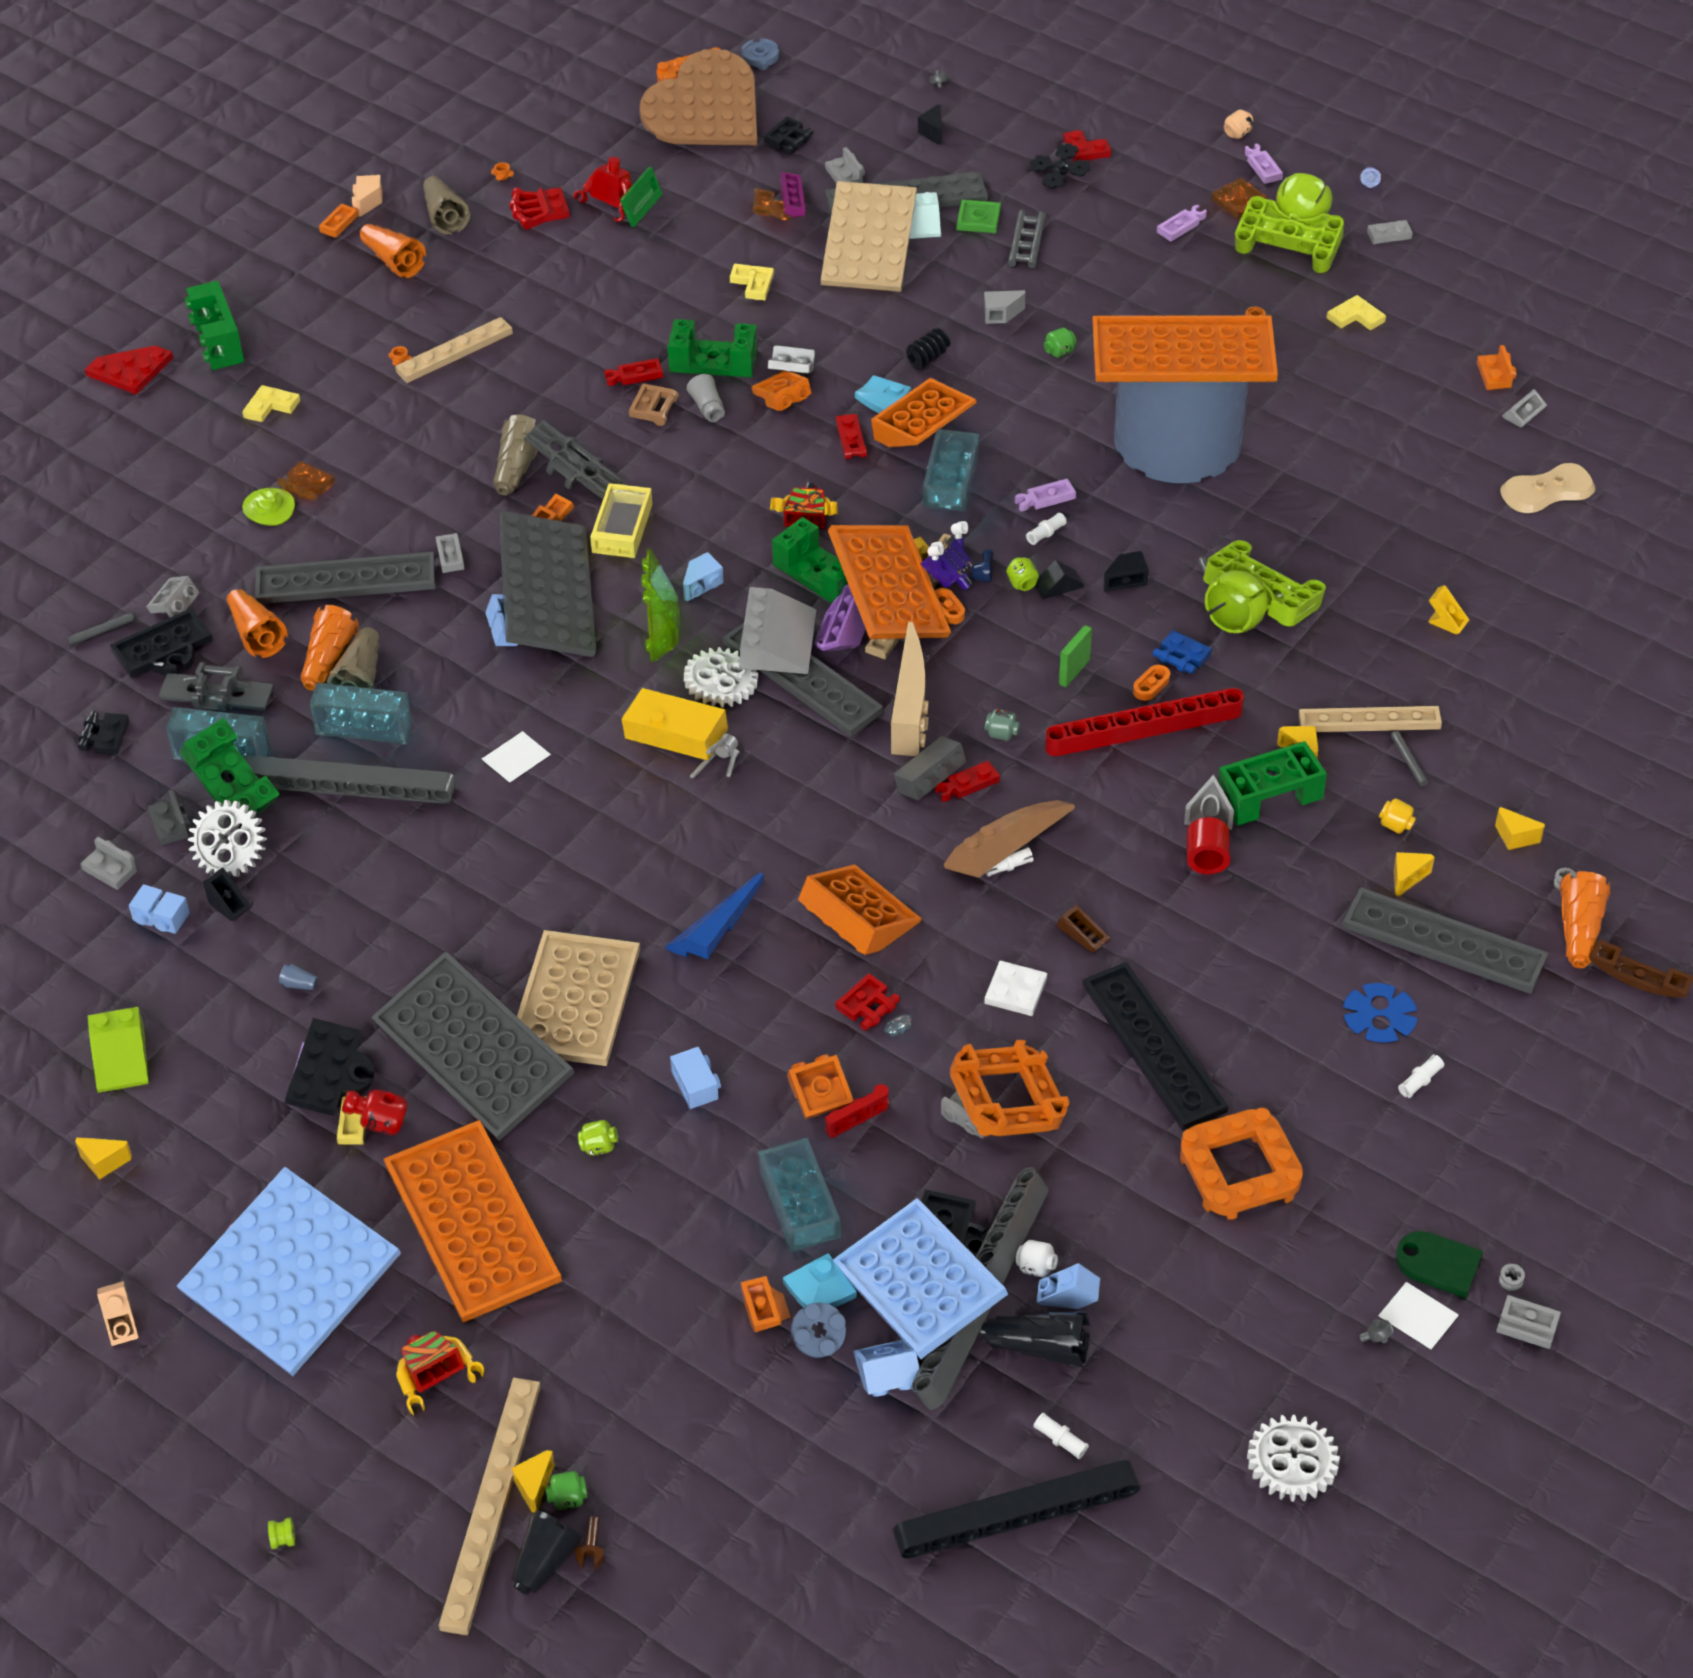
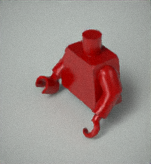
M610 157L607 164L597 167L583 185L584 189L582 191L577 190L574 192L573 198L577 200L582 194L579 202L585 203L588 200L587 193L590 192L591 197L619 208L618 212L621 214V217L618 219L614 217V220L620 222L625 217L620 199L632 186L631 175L628 171L620 168L619 158Z

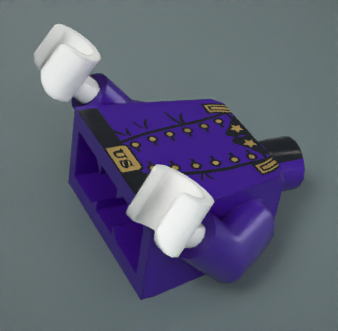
M961 521L953 524L951 527V532L955 537L951 536L943 544L942 542L931 544V547L928 549L929 557L921 565L944 587L948 588L956 581L965 591L974 583L965 573L973 563L964 551V537H962V534L968 532V524L966 521Z

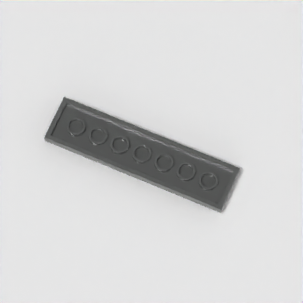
M980 171L879 183L880 185L917 187V194L937 192L939 208L961 205V200L988 202V194ZM836 188L825 190L830 216L832 215Z
M433 552L256 567L255 599L261 604L435 589Z
M744 623L723 637V644L734 652L738 650L739 656ZM812 655L810 657L808 674L759 670L850 737L883 714L882 705Z
M1361 887L1342 928L1532 994L1548 956V952Z

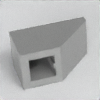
M1025 290L984 292L985 324L1007 323L1025 309Z

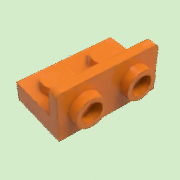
M1500 345L1498 354L1477 357V365L1486 390L1512 388L1513 379L1516 378V368L1511 364V355L1509 352L1507 353L1505 345Z

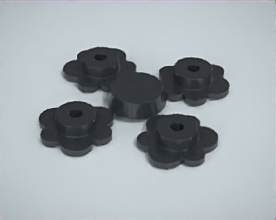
M1071 143L1062 144L1057 147L1056 156L1060 157L1061 160L1056 161L1053 165L1048 156L1038 155L1035 157V160L1030 161L1031 170L1034 172H1044L1052 166L1053 172L1046 174L1042 180V184L1050 189L1061 187L1065 179L1064 175L1069 170L1071 175L1084 176L1086 172L1090 171V163L1088 160H1076L1071 164L1064 161L1075 157V153L1078 152V147L1072 146Z

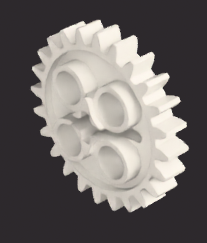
M718 647L717 652L709 648V653L701 650L700 656L694 654L693 660H688V664L685 666L683 681L685 682V688L689 689V694H695V700L703 698V704L710 701L713 707L716 703H720L721 708L724 707L725 703L733 707L734 701L742 704V698L749 700V694L754 695V689H757L758 673L753 669L740 668L738 650L730 653V648H727L725 652H722V649Z
M225 800L223 805L221 802L216 801L215 809L207 805V814L201 811L198 812L202 819H193L197 827L189 829L190 832L194 833V837L188 838V841L194 842V846L190 847L189 851L197 852L192 859L201 860L198 865L199 868L207 866L206 873L212 874L223 867L230 877L231 872L234 877H240V870L243 873H248L247 865L256 867L253 859H262L258 854V850H265L266 848L261 846L260 842L267 840V838L260 836V833L266 830L263 827H258L262 819H253L257 813L256 811L251 810L248 812V805L240 807V802L234 801L231 805L230 801ZM229 816L231 818V825L225 828L223 823L225 818ZM246 833L248 837L247 842L241 845L240 837ZM210 834H213L215 840L214 843L209 846L207 843V838ZM226 835H229L228 840L230 842L228 844L226 843ZM229 850L231 858L228 862H225L223 856Z
M1281 1415L1280 1423L1271 1418L1269 1427L1262 1423L1260 1432L1254 1431L1253 1440L1249 1442L1248 1449L1250 1450H1248L1247 1459H1249L1248 1468L1254 1470L1252 1478H1261L1260 1488L1269 1485L1270 1495L1276 1490L1279 1491V1499L1281 1500L1285 1494L1290 1495L1292 1502H1294L1296 1495H1300L1301 1499L1306 1501L1307 1493L1316 1498L1318 1489L1326 1492L1327 1484L1332 1485L1334 1476H1337L1340 1457L1336 1456L1338 1446H1332L1333 1436L1325 1438L1327 1429L1323 1428L1318 1431L1316 1429L1317 1422L1315 1421L1308 1425L1307 1417L1305 1416L1301 1422H1297L1295 1415H1292L1291 1421H1287L1284 1415ZM1274 1443H1282L1284 1446H1277ZM1302 1445H1310L1312 1448H1305ZM1280 1467L1284 1469V1471H1277L1274 1468ZM1307 1469L1312 1471V1473H1305L1302 1470Z

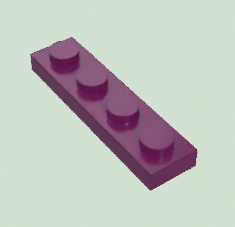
M781 172L780 185L784 213L792 217L804 216L806 207L801 175Z

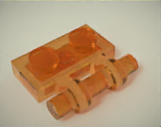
M301 461L287 473L288 479L279 478L278 485L283 487V490L289 493L294 492L300 498L312 501L316 499L317 493L323 495L335 483L334 476Z

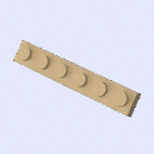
M499 317L396 365V373L406 383H409L513 334L512 327L502 317Z
M1439 706L1299 709L1298 714L1300 726H1315L1316 732L1441 729L1442 725Z

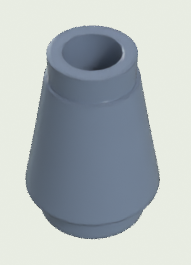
M285 964L279 976V983L283 984L285 988L314 991L318 980L317 976L293 964H290V966Z

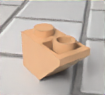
M380 175L357 176L356 184H353V195L355 197H352L353 208L358 209V217L365 215L382 203L383 189Z
M124 1281L98 1288L97 1296L111 1345L114 1346L139 1338Z

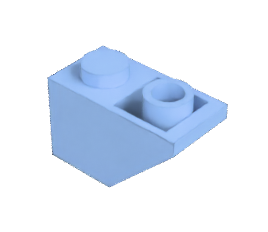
M708 552L689 561L683 582L684 599L686 602L724 583L723 567Z
M1079 1263L1040 1279L1036 1303L1044 1306L1080 1309L1098 1301L1100 1278Z

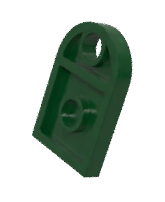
M1417 1231L1407 1234L1400 1240L1396 1251V1263L1400 1271L1412 1280L1467 1298L1483 1251L1430 1232ZM1411 1248L1415 1250L1417 1254L1414 1256H1409L1405 1254L1403 1250Z

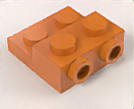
M785 370L751 386L753 394L764 398L766 406L776 411L784 410L790 407L792 403L803 401L812 394L808 378Z
M829 1054L821 1055L814 1059L815 1062L805 1064V1062L796 1063L791 1066L787 1073L794 1097L798 1099L805 1120L843 1108L853 1101L837 1055L829 1057Z

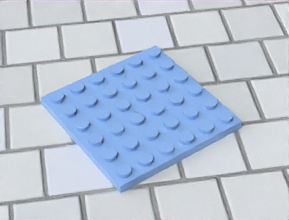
M284 1167L181 1280L177 1287L186 1296L278 1366L294 1376L398 1258L401 1252L393 1244Z

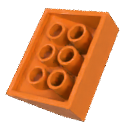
M929 378L871 419L874 440L888 447L918 445L972 407L977 401L958 390Z
M855 864L807 876L798 901L805 905L808 911L817 915L824 924L834 929L841 938L847 940L858 952L864 955L881 951L920 923L922 919Z

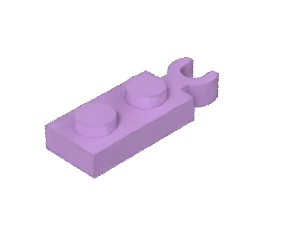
M1257 143L1254 144V149L1245 146V155L1248 157L1247 161L1264 184L1282 180L1283 172L1266 150L1260 151V145Z
M1199 205L1193 206L1190 212L1184 209L1158 225L1157 233L1172 242L1198 226L1199 221L1206 218L1207 210L1199 212Z
M1067 478L1027 489V494L1015 495V504L1019 503L1020 511H1026L1030 506H1034L1037 510L1076 499V491Z

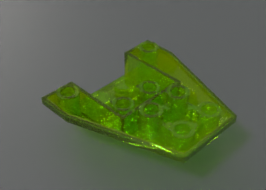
M652 548L647 549V558H642L643 572H646V574H642V588H646V590H643V604H647L649 639H645V650L650 652V660L656 661L678 645L679 601L678 595Z

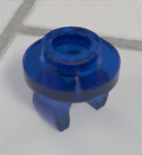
M1369 167L1363 170L1360 178L1364 186L1372 188L1378 185L1381 176L1376 168Z

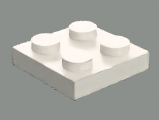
M999 961L985 996V1004L1033 1016L1047 980V973Z

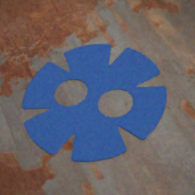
M1371 983L1363 985L1367 997L1357 990H1353L1344 1002V1008L1357 1011L1344 1015L1350 1029L1358 1034L1369 1027L1365 1039L1374 1042L1387 1043L1398 1041L1394 1028L1407 1036L1413 1031L1418 1020L1417 1017L1403 1014L1417 1011L1411 997L1405 992H1401L1392 998L1395 986L1388 984ZM1375 996H1383L1388 1000L1389 1005L1387 1008L1379 1010L1372 1006L1371 1000ZM1376 1016H1384L1389 1019L1390 1025L1387 1029L1380 1030L1373 1026L1372 1020Z

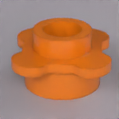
M500 162L494 166L491 174L495 175L497 180L502 181L514 176V171L510 170L508 163Z
M403 346L393 348L388 354L394 366L412 358L408 355L407 348Z

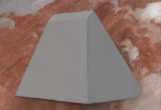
M1214 774L1186 805L1184 825H1190L1193 821L1200 818L1212 817L1224 821L1229 829L1232 830L1234 809Z

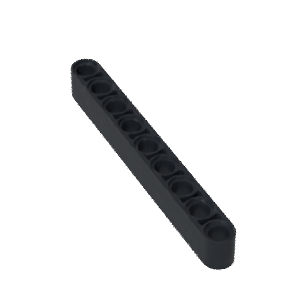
M1122 1460L898 1523L892 1531L901 1557L909 1559L1135 1495L1141 1487L1131 1462Z

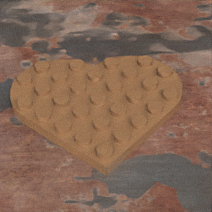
M704 49L689 56L682 63L678 71V78L665 79L647 89L640 102L641 122L647 131L650 130L656 135L657 139L672 144L757 145L755 83L752 69L744 59L728 50Z

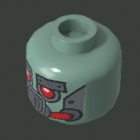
M994 709L992 713H988L984 729L988 731V735L991 738L1009 741L1013 735H1018L1020 722L1017 721V716L1014 712Z

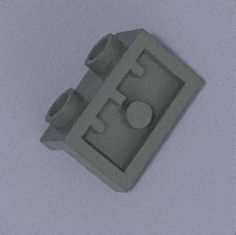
M173 790L168 791L170 800L147 806L160 845L188 838L186 828L190 827L187 814H181V811L184 810L181 797L176 798Z

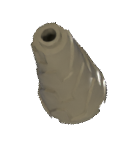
M433 175L426 178L423 184L425 200L434 228L443 234H453V231L457 230V232L463 230L470 220V211L466 202L454 190H451L448 185H445L438 176Z
M511 415L508 421L507 418L505 419L502 426L501 446L494 477V487L501 495L506 496L514 492L538 451L524 440L536 427V420L529 416Z
M368 627L359 630L334 669L330 671L327 679V685L329 684L330 686L328 692L339 702L353 705L354 701H360L359 705H361L371 697L376 675L377 653L380 646L379 634L373 628Z

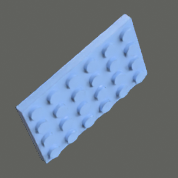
M918 1198L832 1260L848 1281L903 1341L915 1351L920 1359L924 1358L1008 1295L1006 1288Z

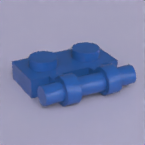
M1172 630L1161 643L1160 649H1154L1152 656L1158 658L1161 663H1169L1177 667L1178 671L1194 674L1196 667L1200 668L1209 658L1212 648Z

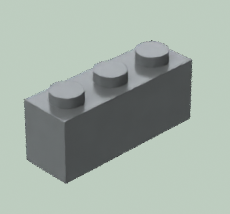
M941 736L893 774L898 792L920 800L967 762L962 744Z

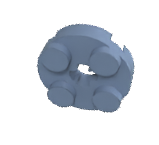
M760 39V42L755 43L754 40H750L742 46V59L750 66L758 67L759 70H766L779 59L778 45L769 39Z
M818 1302L805 1306L796 1313L791 1323V1335L796 1347L803 1354L813 1358L833 1354L844 1342L846 1335L845 1318L835 1307L827 1303ZM817 1322L822 1323L823 1329L826 1330L825 1335L821 1334L820 1338H816L814 1336L815 1331L811 1330L813 1324L818 1325Z

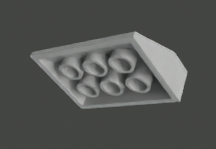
M750 587L740 646V668L808 674L816 609L774 589Z

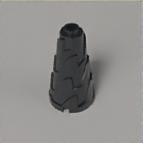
M1081 1311L1023 1314V1316H996V1318H989L987 1323L982 1324L981 1338L986 1339V1343L994 1348L1018 1351L1023 1355L1046 1358V1361L1068 1364L1072 1367H1084L1083 1364L1086 1363L1090 1333L1086 1332L1083 1326H1090L1089 1316L1087 1312Z

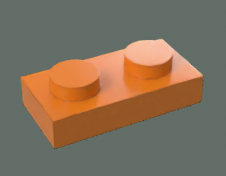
M341 203L319 225L320 232L337 238L359 216L358 209Z

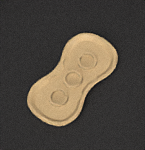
M1574 463L1558 465L1551 471L1540 475L1512 477L1500 488L1501 496L1508 506L1521 513L1538 512L1558 501L1583 500L1595 492V484L1588 472L1580 465Z

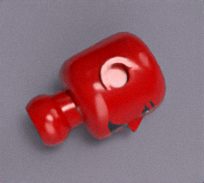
M371 1090L367 1097L360 1096L356 1091H348L342 1111L347 1115H361L360 1125L365 1129L393 1136L398 1134L402 1127L408 1103L404 1097L383 1090Z

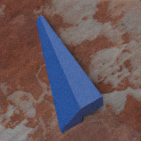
M759 873L752 877L666 945V950L684 957L692 953L709 959L727 930L731 931L764 881V874Z

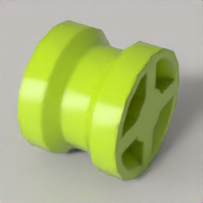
M291 1517L285 1518L283 1522L278 1523L274 1520L268 1521V1534L272 1550L278 1549L280 1545L295 1546V1533Z

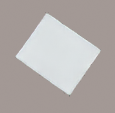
M522 731L483 757L482 760L508 782H511L551 754Z
M1406 1282L1378 1316L1388 1320L1396 1328L1429 1349H1432L1459 1315Z

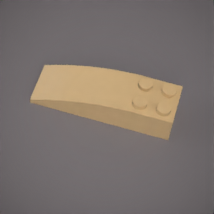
M908 622L891 720V754L917 756L920 753V748H925L926 734L923 732L928 730L929 717L925 715L928 714L929 701H925V668L920 641L914 624Z

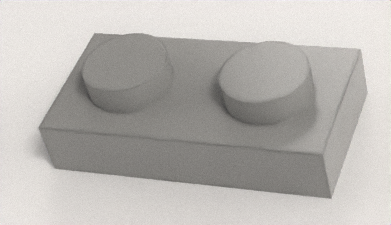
M1407 220L1368 225L1367 233L1373 244L1412 239L1413 232Z
M457 533L437 536L436 544L442 572L464 570Z

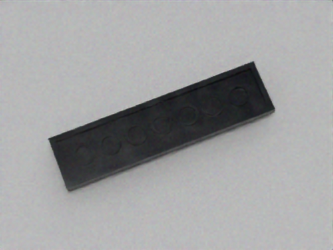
M1127 962L1083 979V987L1182 1131L1228 1112L1227 1103Z

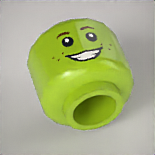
M1025 557L1013 559L1006 570L1012 586L1022 591L1032 589L1039 578L1033 561Z
M606 1120L584 1124L582 1130L578 1132L580 1148L590 1156L612 1152L614 1142H618L616 1128L611 1127Z

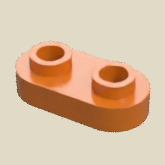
M946 588L936 589L935 593L947 623H961L965 619L964 606L951 590Z
M1163 665L1151 666L1134 682V696L1142 701L1153 699L1168 685L1170 670Z

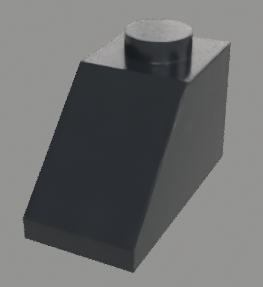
M1142 551L1120 554L1104 573V592L1148 584L1149 569Z

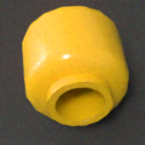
M1397 798L1391 802L1387 800L1378 816L1381 818L1382 826L1397 834H1401L1404 829L1410 830L1416 820L1412 816L1414 808Z

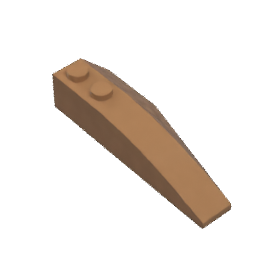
M1054 800L1027 806L1004 815L996 821L983 826L973 836L966 838L963 843L953 850L944 863L945 869L979 878L1075 809V806L1071 803Z

